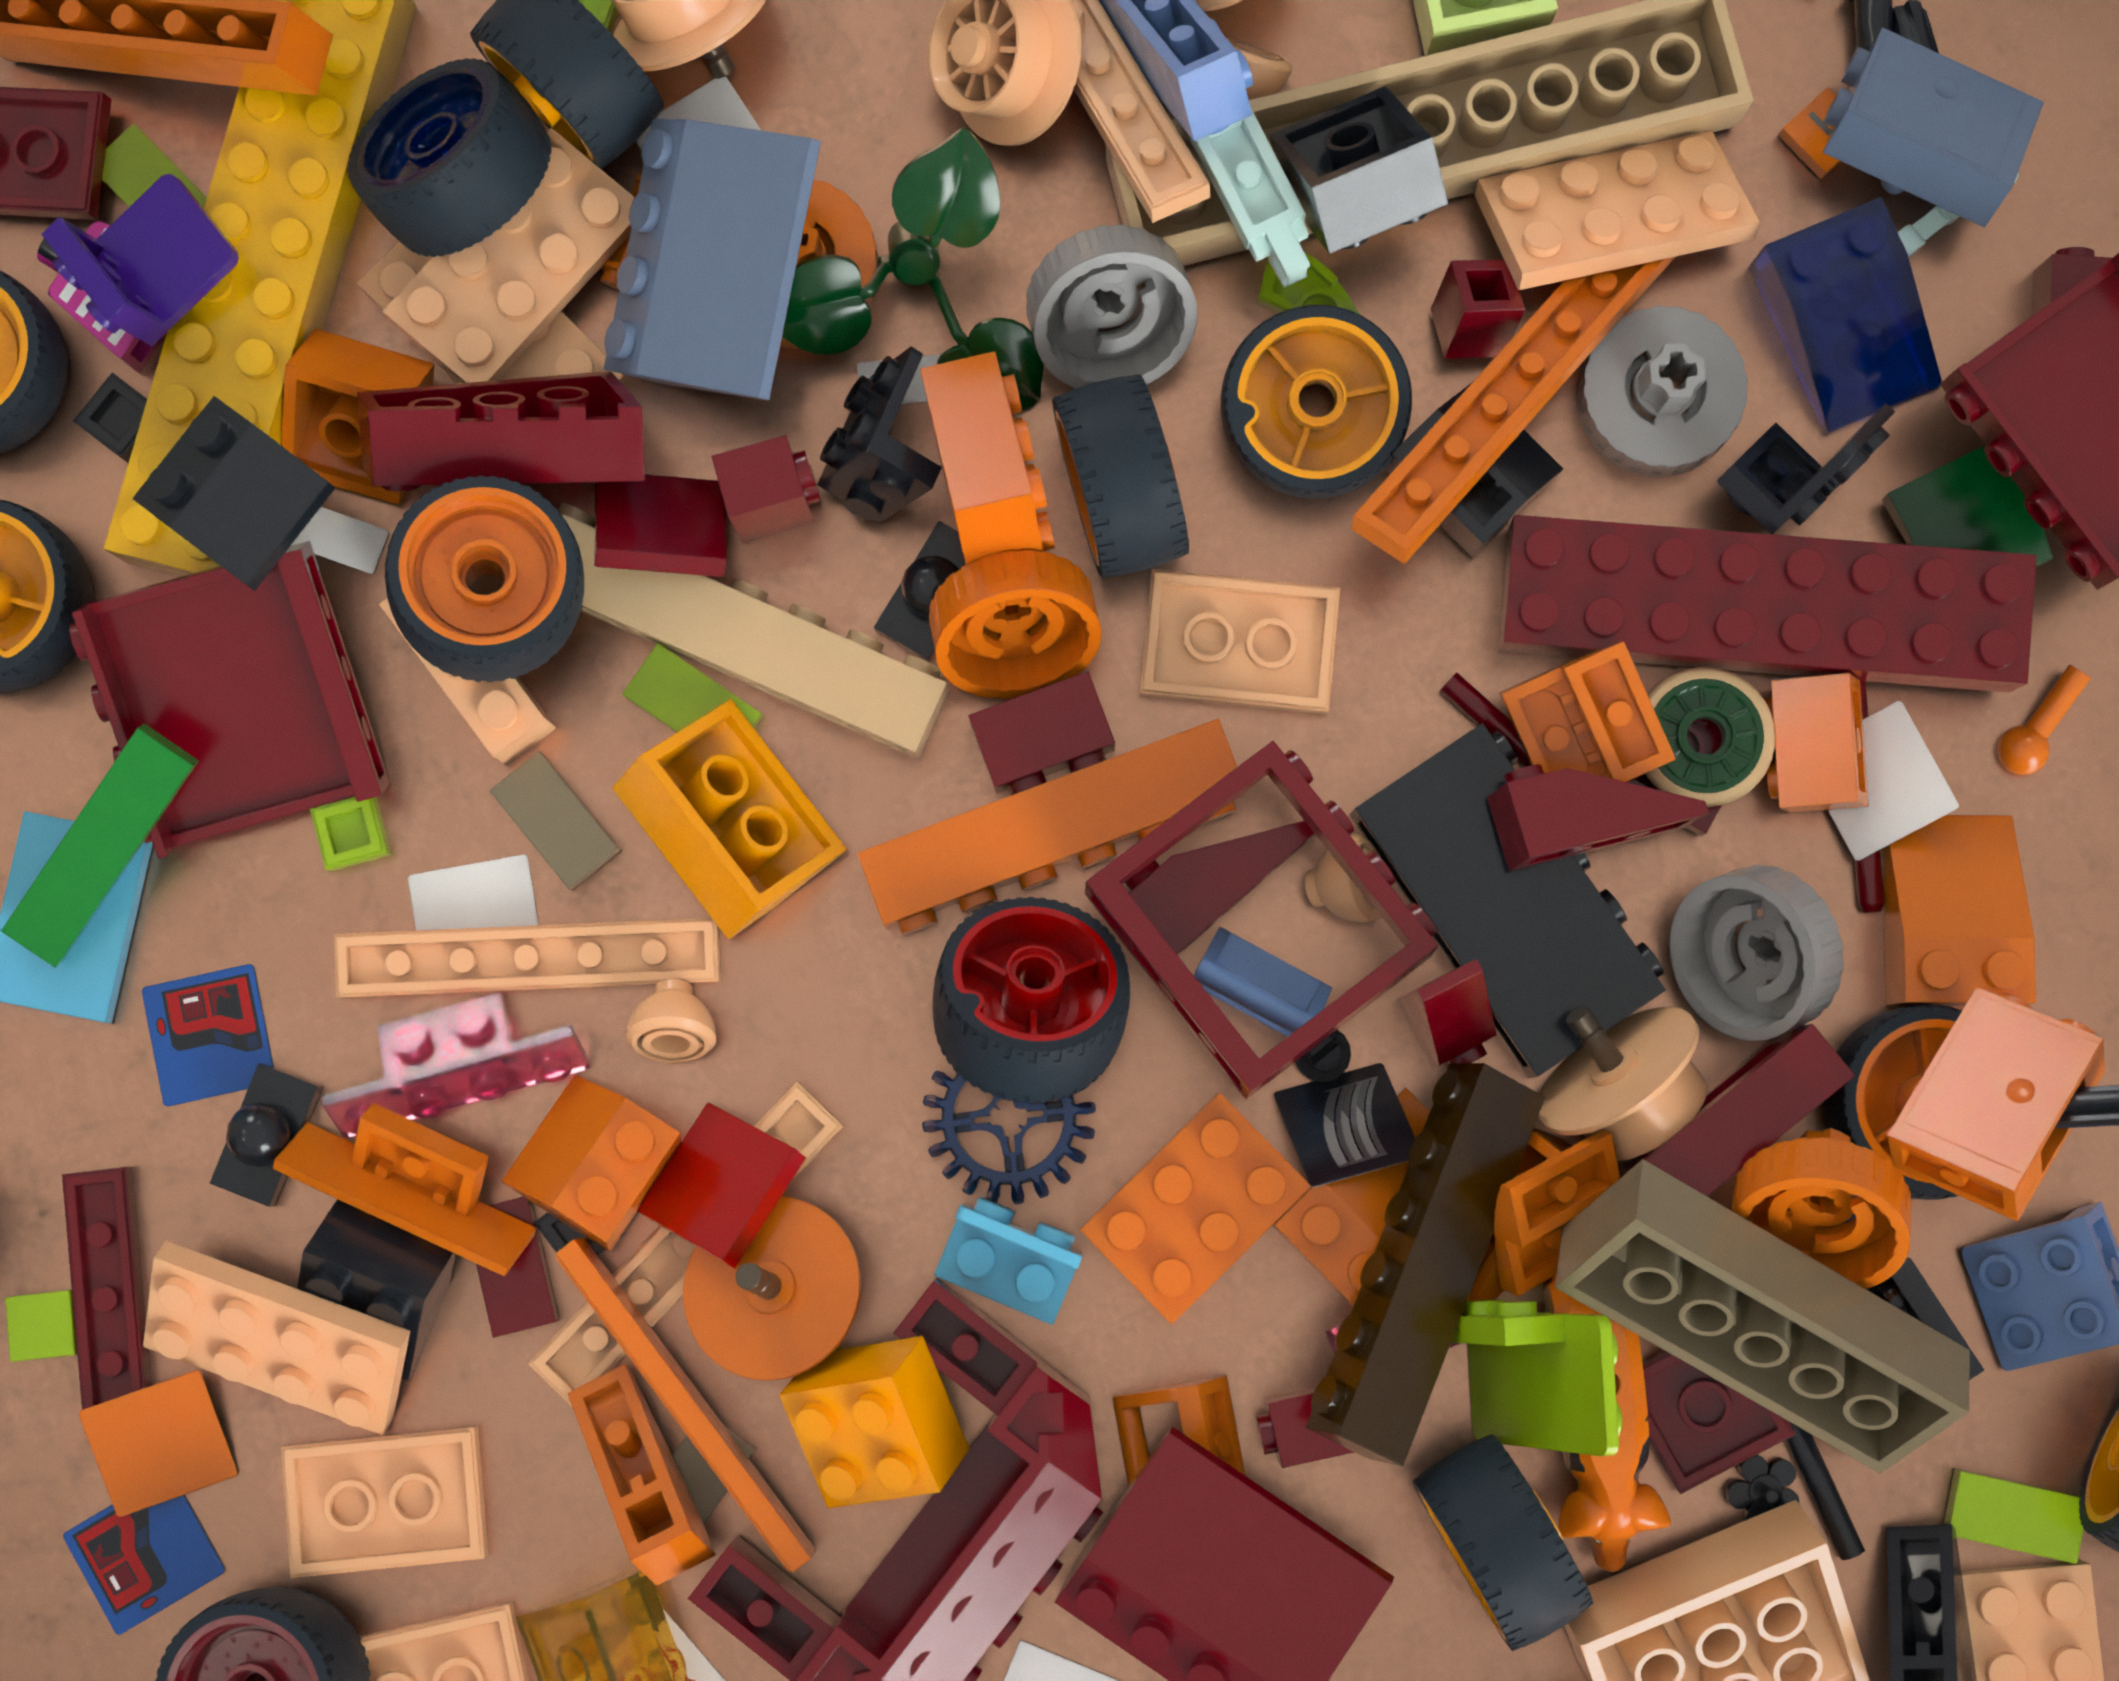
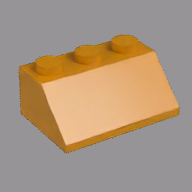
M732 699L640 755L612 787L728 940L774 909L847 850Z

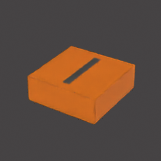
M1828 87L1786 124L1778 134L1820 179L1840 162V160L1823 153L1833 127L1824 124L1823 121L1836 96Z

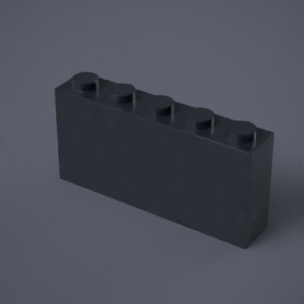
M1482 723L1354 808L1350 813V817L1363 836L1373 844L1379 857L1389 867L1394 875L1395 883L1410 904L1416 903L1431 919L1437 931L1433 939L1439 945L1452 967L1455 969L1475 959L1478 960L1484 973L1495 1029L1527 1077L1534 1078L1539 1077L1583 1047L1580 1038L1575 1035L1566 1022L1567 1016L1573 1010L1581 1006H1588L1599 1021V1025L1607 1031L1666 991L1658 977L1664 974V970L1650 948L1643 942L1636 946L1621 924L1627 921V916L1616 898L1607 889L1599 893L1585 871L1591 868V865L1585 853L1512 871L1508 870L1487 797L1506 784L1504 775L1515 770L1513 765L1518 762V758L1507 739L1499 731L1496 730L1490 734Z

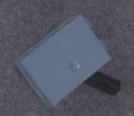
M1908 0L1904 5L1893 8V32L1882 27L1869 51L1858 46L1851 57L1840 81L1850 86L1849 91L1842 87L1839 89L1823 121L1824 124L1833 127L1823 153L1881 179L1882 187L1891 194H1900L1903 191H1907L1985 228L2014 185L2044 102L1939 54L1927 11L1922 8L1921 2L1918 0Z

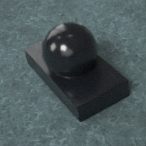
M938 521L916 559L905 570L899 587L874 626L876 632L927 662H930L935 653L929 623L931 600L934 598L938 587L946 581V578L965 565L958 531Z
M258 1063L240 1109L227 1124L226 1144L209 1184L265 1206H275L287 1175L273 1169L274 1159L302 1127L309 1122L323 1087L269 1065Z

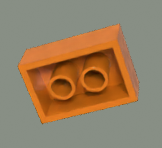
M995 351L920 368L965 565L979 560L981 557L999 554L1004 551L1035 550L1043 552L1055 549L1047 511L1038 513L1035 511V509L1047 507L1039 468H1035L1034 463L1024 464V461L1035 459L1027 422L1023 421L1022 417L1012 418V414L1022 412L1014 374L1002 377Z
M1219 1092L1080 1227V1231L1172 1325L1311 1186Z

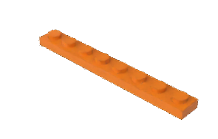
M1675 257L1563 281L1353 515L1351 530L1405 564Z

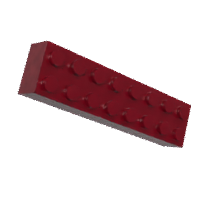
M1514 515L1508 527L1498 652L1580 658L1617 642L1624 641L1633 663L1682 667H1712L1732 671L1807 677L1850 673L1859 680L2009 693L2028 684L2037 555Z

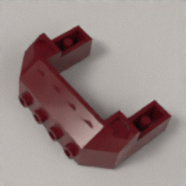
M938 1277L927 1288L893 1334L900 1339L923 1336L936 1368L995 1413L971 1444L970 1450L941 1492L934 1493L840 1616L835 1614L738 1535L687 1598L790 1681H976L983 1671L976 1663L991 1644H994L999 1649L1005 1644L1023 1619V1616L1017 1612L1018 1608L1032 1590L1040 1596L1047 1589L1063 1566V1563L1057 1557L1072 1538L1081 1543L1104 1512L1097 1507L1102 1500L1090 1397Z

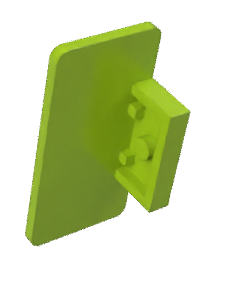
M1471 1300L1466 1302L1464 1314L1461 1315L1451 1343L1468 1344L1472 1430L1476 1440L1493 1434L1501 1444L1594 1456L1615 1455L1619 1448L1622 1413L1616 1401L1614 1366L1618 1358V1345L1616 1337L1612 1332L1609 1318L1606 1315L1537 1312V1301L1503 1302V1300Z

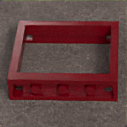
M1274 740L1106 865L1085 883L1086 897L1246 1100L1431 958L1439 946L1432 938L1437 934V931L1428 915L1416 903L1413 902L1407 906L1391 887L1395 883V878L1386 863L1373 851L1365 855L1350 836L1354 832V827L1345 812L1332 800L1324 804L1309 785L1313 781V776L1303 760L1292 750L1284 754ZM1268 775L1405 947L1269 1052L1258 1058L1122 884Z

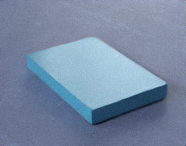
M24 811L0 912V1002L112 1024L153 843L144 842L67 956L55 968L2 933L1 929L74 821Z

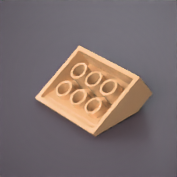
M1796 1500L1587 1586L1594 1603L1565 1625L1571 1646L1586 1681H1870L1828 1545Z

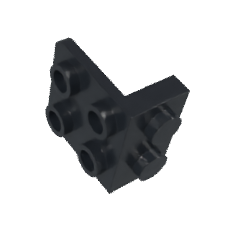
M912 346L896 358L885 357L870 378L862 375L854 383L844 402V408L850 411L843 428L838 427L831 434L820 455V460L825 462L826 466L817 486L843 500L845 507L856 516L867 520H876L880 523L933 489L942 468L888 435L923 356L922 352Z
M1885 403L1822 466L1780 425L1775 423L1717 482L1727 491L1730 501L1739 511L1753 516L1770 534H1774L1789 518L1800 526L1890 436L1882 425L1895 411Z

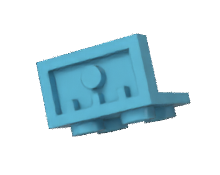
M983 1197L977 1199L974 1207L966 1203L961 1204L955 1216L957 1219L934 1276L1053 1325L1075 1270L1078 1269L1083 1257L1081 1251L1072 1248L1075 1236L1043 1222H1039L1035 1232L1011 1223L1016 1211Z

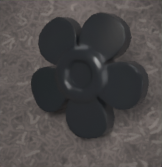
M1757 1454L1738 1466L1739 1473L1747 1482L1740 1479L1733 1480L1726 1487L1728 1503L1735 1509L1745 1508V1520L1793 1500L1799 1503L1798 1494L1786 1487L1795 1480L1796 1470L1784 1458H1776L1767 1465L1766 1460Z

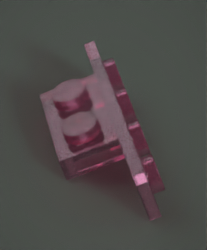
M498 991L379 1025L378 1034L384 1078L323 1095L322 1105L341 1135L348 1138L357 1135L359 1119L372 1103L410 1120L419 1117L430 1118L443 1113L447 1109L479 1100L497 1099L504 1096L507 1092L538 1083L563 1080L570 1074L588 1069V1057L572 1025L514 1041L509 1006L502 992Z

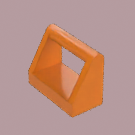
M1227 1375L1112 1396L1128 1487L1149 1459L1140 1406L1176 1401L1183 1434L1245 1475Z

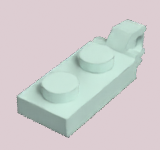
M1251 109V116L1229 125L1224 131L1207 135L1196 141H1193L1190 137V141L1245 249L1250 250L1256 262L1268 257L1273 270L1285 288L1306 278L1307 268L1310 267V263L1299 243L1307 239L1309 235L1304 224L1306 213Z

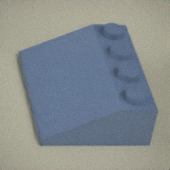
M652 119L650 132L647 134L642 146V161L644 165L639 191L632 202L629 213L631 231L626 257L622 261L617 274L619 293L614 318L605 335L604 345L607 354L603 370L664 385L764 400L770 399L821 141L808 137L687 119Z

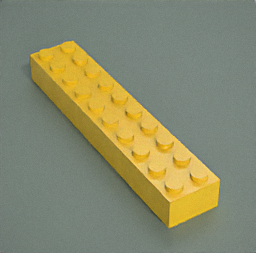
M274 0L291 2L333 35L317 96L239 87L204 205V210L237 250L239 259L236 266L166 334L103 548L125 563L178 577L220 566L132 498L213 396L224 402L281 445L285 364L315 328L319 330L324 329L361 201L348 177L349 155L352 153V147L356 142V138L360 135V131L365 127L367 121L392 95L417 8L413 0Z

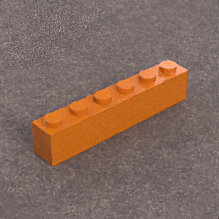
M0 0V56L7 61L317 96L333 37L329 31L294 4L283 1Z
M1218 718L858 852L857 855L883 925L887 930L899 926L901 934L906 935L937 923L938 920L935 912L959 903L962 913L968 912L998 900L995 889L1019 881L1021 889L1027 890L1056 879L1058 876L1054 867L1079 859L1081 867L1086 868L1115 857L1118 854L1114 845L1137 836L1141 840L1237 768V765ZM1245 792L1241 794L1239 797H1237L1235 800L1242 798ZM1234 800L1204 823L1235 812L1237 808Z

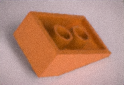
M1945 815L1882 848L1885 901L1883 906L1885 1006H1965L1976 987L1995 995L2001 993L2011 994L2028 1004H2035V937L2013 817L2003 815Z
M1404 1088L1397 1097L1416 1138L1423 1131L1430 1111L1407 1088ZM1409 1161L1318 1187H1311L1272 1225L1352 1307L1362 1286L1360 1282L1362 1269L1369 1257L1375 1253L1386 1225L1385 1212L1393 1196L1400 1190L1410 1164Z

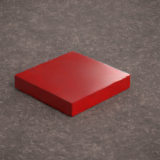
M707 1102L637 1211L657 1225L735 1269L806 1157L790 1145Z

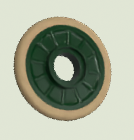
M1694 667L1669 675L1656 684L1648 693V697L1676 758L1672 762L1645 773L1657 789L1703 800L1706 802L1707 807H1713L1741 798L1761 781L1773 758L1775 727L1768 705L1750 683L1738 675L1723 669ZM1706 719L1718 726L1721 731L1722 741L1715 753L1705 755L1691 748L1688 743L1687 732L1693 721Z

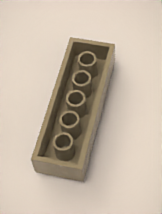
M1644 1159L1563 1227L1555 1288L1600 1314L1606 1315L1614 1322L1880 1474L1969 1413V1349Z

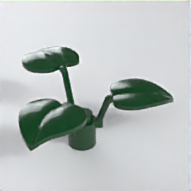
M961 127L942 143L916 156L898 174L892 189V207L898 221L891 227L888 234L889 255L878 258V268L866 285L861 287L859 267L847 257L821 255L796 265L782 337L798 348L814 354L832 355L847 351L856 346L867 334L872 319L871 310L864 299L870 298L877 293L888 273H893L898 280L909 285H920L927 282L933 290L953 339L958 343V345L942 353L937 360V364L995 351L1002 377L1014 374L1022 410L1033 406L1041 397L1044 363L1038 354L1032 331L1014 319L999 317L979 322L967 336L959 324L942 284L941 274L938 271L940 266L938 245L942 238L957 247L967 248L975 246L991 233L1000 213L999 186L990 158L974 134L968 128Z

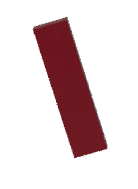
M133 1167L62 1174L82 1410L152 1386L149 1349L143 1347L146 1315Z

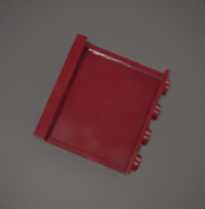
M2119 253L1968 363L1962 364L1940 383V386L1946 392L1945 402L1953 416L1962 424L1973 427L1986 444L1984 452L1992 467L2000 475L2011 477L2026 497L2024 505L2031 518L2040 527L2047 530L2050 529L2066 549L2064 551V558L2070 569L2081 580L2090 581L2096 590L2119 578Z
M310 541L290 546L255 591L223 567L218 566L89 602L72 612L75 621L69 627L72 645L81 661H89L96 681V685L91 687L95 710L102 722L110 721L118 743L117 746L113 747L114 762L136 729L144 723L199 760L144 841L145 843H153L158 858L168 856L176 846L355 796L356 801L360 802L378 797L384 793L390 781Z

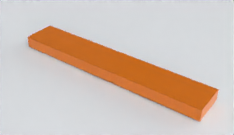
M584 1237L573 1239L556 1252V1260L788 1572L791 1570L793 1573L808 1562L816 1552L815 1547Z

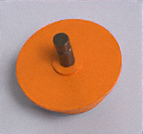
M781 1197L735 1269L695 1246L686 1268L683 1285V1304L688 1326L705 1354L716 1364L731 1373L760 1381L783 1380L795 1377L823 1362L836 1350L847 1335L854 1321L860 1300L861 1274L859 1262L847 1234L831 1216L808 1202L795 1198Z

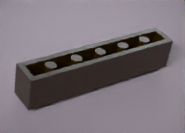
M1449 1063L1447 1071L1437 1081L1432 1094V1109L1423 1131L1415 1138L1409 1151L1410 1164L1400 1190L1393 1196L1385 1212L1386 1225L1375 1253L1369 1257L1362 1269L1360 1277L1362 1286L1351 1314L1342 1322L1338 1330L1336 1352L1326 1377L1319 1382L1312 1396V1412L1305 1428L1371 1460L1404 1466L1495 1230V1208L1500 1187L1502 1184L1515 1178L1545 1100L1543 1095L1485 1063Z

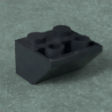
M1471 384L1440 406L1391 454L1392 459L1384 469L1389 475ZM1523 430L1442 521L1440 526L1474 558L1512 521L1513 516L1518 515L1564 468Z
M337 1199L303 1250L297 1289L410 1330L401 1377L409 1381L415 1371L449 1288L456 1254Z

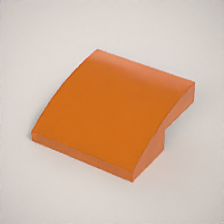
M1624 641L1577 658L1499 692L1530 764H1541L1544 773L1569 768L1627 782L1676 760Z
M1601 1130L1501 1185L1494 1218L1495 1254L1501 1289L1518 1297L1556 1275L1563 1227L1620 1179L1612 1133Z

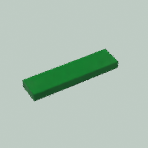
M145 723L139 726L3 926L1 932L56 968L67 956L199 760Z

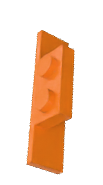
M372 1103L359 1119L355 1144L307 1122L274 1159V1170L504 1277L533 1239L536 1227L479 1201L488 1155L375 1103Z

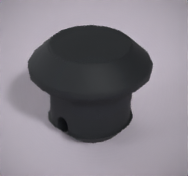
M1337 1029L1295 1063L1300 1072L1311 1080L1318 1082L1332 1081L1341 1076L1349 1066L1351 1059L1350 1044L1345 1035Z

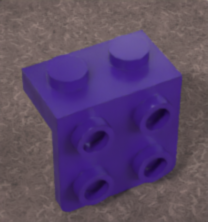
M172 174L161 176L97 239L60 216L41 234L58 256L52 262L56 270L71 285L79 290H84L91 300L86 304V308L93 318L111 333L115 334L119 329H122L150 346H153L219 283L236 266L239 259L237 250L184 183Z

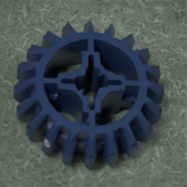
M940 1071L933 1073L932 1080L948 1089L944 1099L934 1095L924 1096L923 1104L930 1108L942 1109L941 1120L924 1121L922 1129L924 1132L930 1133L943 1130L945 1141L932 1145L928 1151L931 1157H938L950 1150L955 1157V1160L942 1171L945 1178L951 1179L956 1176L963 1167L971 1173L963 1185L962 1191L968 1195L973 1194L977 1189L980 1179L990 1182L987 1200L997 1203L1000 1197L1001 1185H1011L1013 1203L1016 1205L1022 1204L1025 1197L1023 1183L1032 1181L1038 1196L1044 1198L1049 1195V1189L1042 1178L1043 1175L1052 1171L1056 1179L1062 1184H1066L1071 1178L1067 1170L1058 1164L1065 1155L1080 1164L1085 1161L1086 1154L1070 1145L1074 1135L1083 1139L1094 1138L1095 1130L1093 1128L1076 1126V1114L1088 1115L1096 1111L1094 1102L1086 1101L1075 1104L1073 1094H1070L1067 1098H1060L1061 1101L1051 1103L1037 1104L1025 1101L1021 1103L1013 1100L1014 1106L1017 1109H1026L1027 1112L1043 1111L1044 1114L1040 1117L1027 1118L1025 1127L1018 1124L1022 1131L1014 1135L1015 1151L1011 1152L1009 1136H1005L1003 1126L992 1125L991 1122L979 1124L975 1122L977 1118L990 1117L993 1108L1000 1110L997 1103L1004 1100V1098L999 1096L998 1098L993 1097L989 1105L977 1111L956 1113L960 1095L969 1081L961 1078L959 1073L953 1079ZM1063 1121L1060 1138L1052 1152L1037 1165L1025 1169L1023 1138L1026 1132L1033 1126L1041 1123ZM988 1131L994 1134L1002 1147L1005 1172L988 1168L975 1160L963 1146L958 1133Z

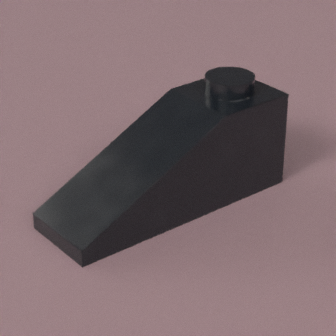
M1952 1524L1887 1527L1890 1681H1977L1955 1527Z

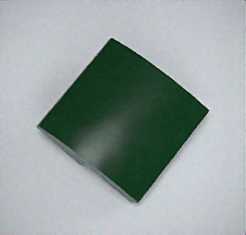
M1986 445L1887 493L1882 500L1907 545L2037 555L2036 567L2053 558L2043 528L2031 518L2025 508L2024 499L2026 497L2011 477L2000 475L1992 467L1984 452Z

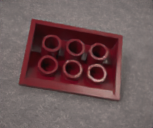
M1172 1426L1078 1556L1054 1603L1168 1681H1329L1392 1585L1394 1576Z

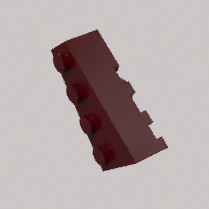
M611 371L357 392L362 467L373 486H382L383 489L388 491H411L419 488L421 485H442L446 482H453L455 479L461 480L470 476L472 478L495 476L519 483L645 481L642 406Z

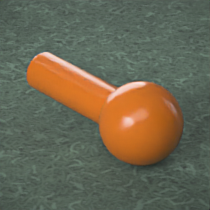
M2069 664L2026 725L2014 726L2003 733L1997 744V756L2001 765L2007 771L2016 775H2030L2039 771L2045 765L2050 751L2047 739L2091 678Z

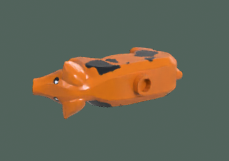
M1556 1275L1543 1282L1545 1312L1602 1315L1555 1288ZM1609 1319L1618 1345V1358L1614 1370L1616 1401L1622 1413L1618 1452L1611 1456L1562 1452L1566 1468L1578 1480L1577 1491L1571 1493L1564 1501L1559 1516L1558 1530L1561 1536L1566 1538L1587 1537L1593 1550L1595 1563L1606 1571L1615 1572L1626 1564L1629 1542L1637 1532L1669 1527L1671 1519L1657 1491L1650 1485L1640 1484L1638 1479L1639 1473L1649 1457L1648 1410L1639 1335Z

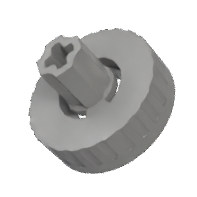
M1103 225L1087 231L1083 230L1074 234L1071 238L1063 240L1041 260V264L1035 269L1031 277V283L1026 294V314L1038 354L1046 368L1056 378L1073 388H1079L1115 377L1137 374L1142 375L1146 385L1167 373L1181 359L1193 339L1197 325V303L1182 261L1179 260L1175 250L1164 242V239L1139 227ZM1145 282L1146 287L1139 291L1143 302L1138 315L1125 326L1110 331H1098V328H1112L1121 325L1133 316L1139 303V293L1136 286Z
M1653 306V308L1634 311L1632 314L1619 320L1585 359L1581 367L1576 386V409L1581 427L1587 439L1598 453L1607 461L1626 472L1653 478L1672 477L1687 473L1698 468L1713 457L1729 440L1733 431L1740 424L1748 398V377L1745 373L1743 358L1736 349V344L1731 337H1728L1718 324L1711 322L1706 316L1698 312H1691L1686 310V308L1676 306ZM1644 353H1646L1648 361L1645 359ZM1637 370L1639 371L1637 372L1633 383L1634 397L1636 403L1640 406V408L1645 413L1654 417L1653 424L1650 419L1642 416L1639 413V411L1634 407L1630 396L1631 380ZM1672 380L1681 381L1682 385L1678 389H1673Z
M1751 865L1707 880L1690 891L1674 916L1670 933V958L1676 981L1683 996L1692 1009L1707 1024L1719 1032L1736 1039L1763 1041L1805 1025L1816 1019L1824 1009L1829 1007L1841 983L1840 978L1844 967L1843 944L1835 918L1831 915L1829 907L1823 898L1819 897L1812 886L1802 881L1799 876L1781 870L1779 867ZM1763 908V916L1757 917V910ZM1744 921L1748 922L1743 925L1742 929L1738 934L1737 949L1740 960L1742 961L1746 970H1744V968L1742 967L1741 963L1737 958L1736 949L1734 945L1736 928L1739 924H1741Z

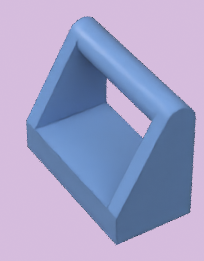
M1222 927L1218 928L1193 975L1208 995L1285 1037L1291 1035L1324 1009L1333 988Z

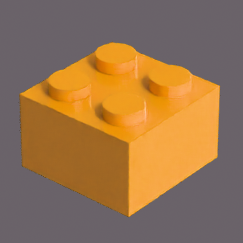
M923 1336L835 1350L816 1367L793 1377L779 1394L827 1508L939 1493L970 1450Z

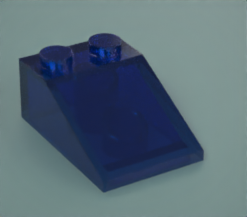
M1882 197L1765 245L1750 264L1749 269L1825 435L1874 415L1885 403L1892 408L1940 387L1942 379L1909 257Z

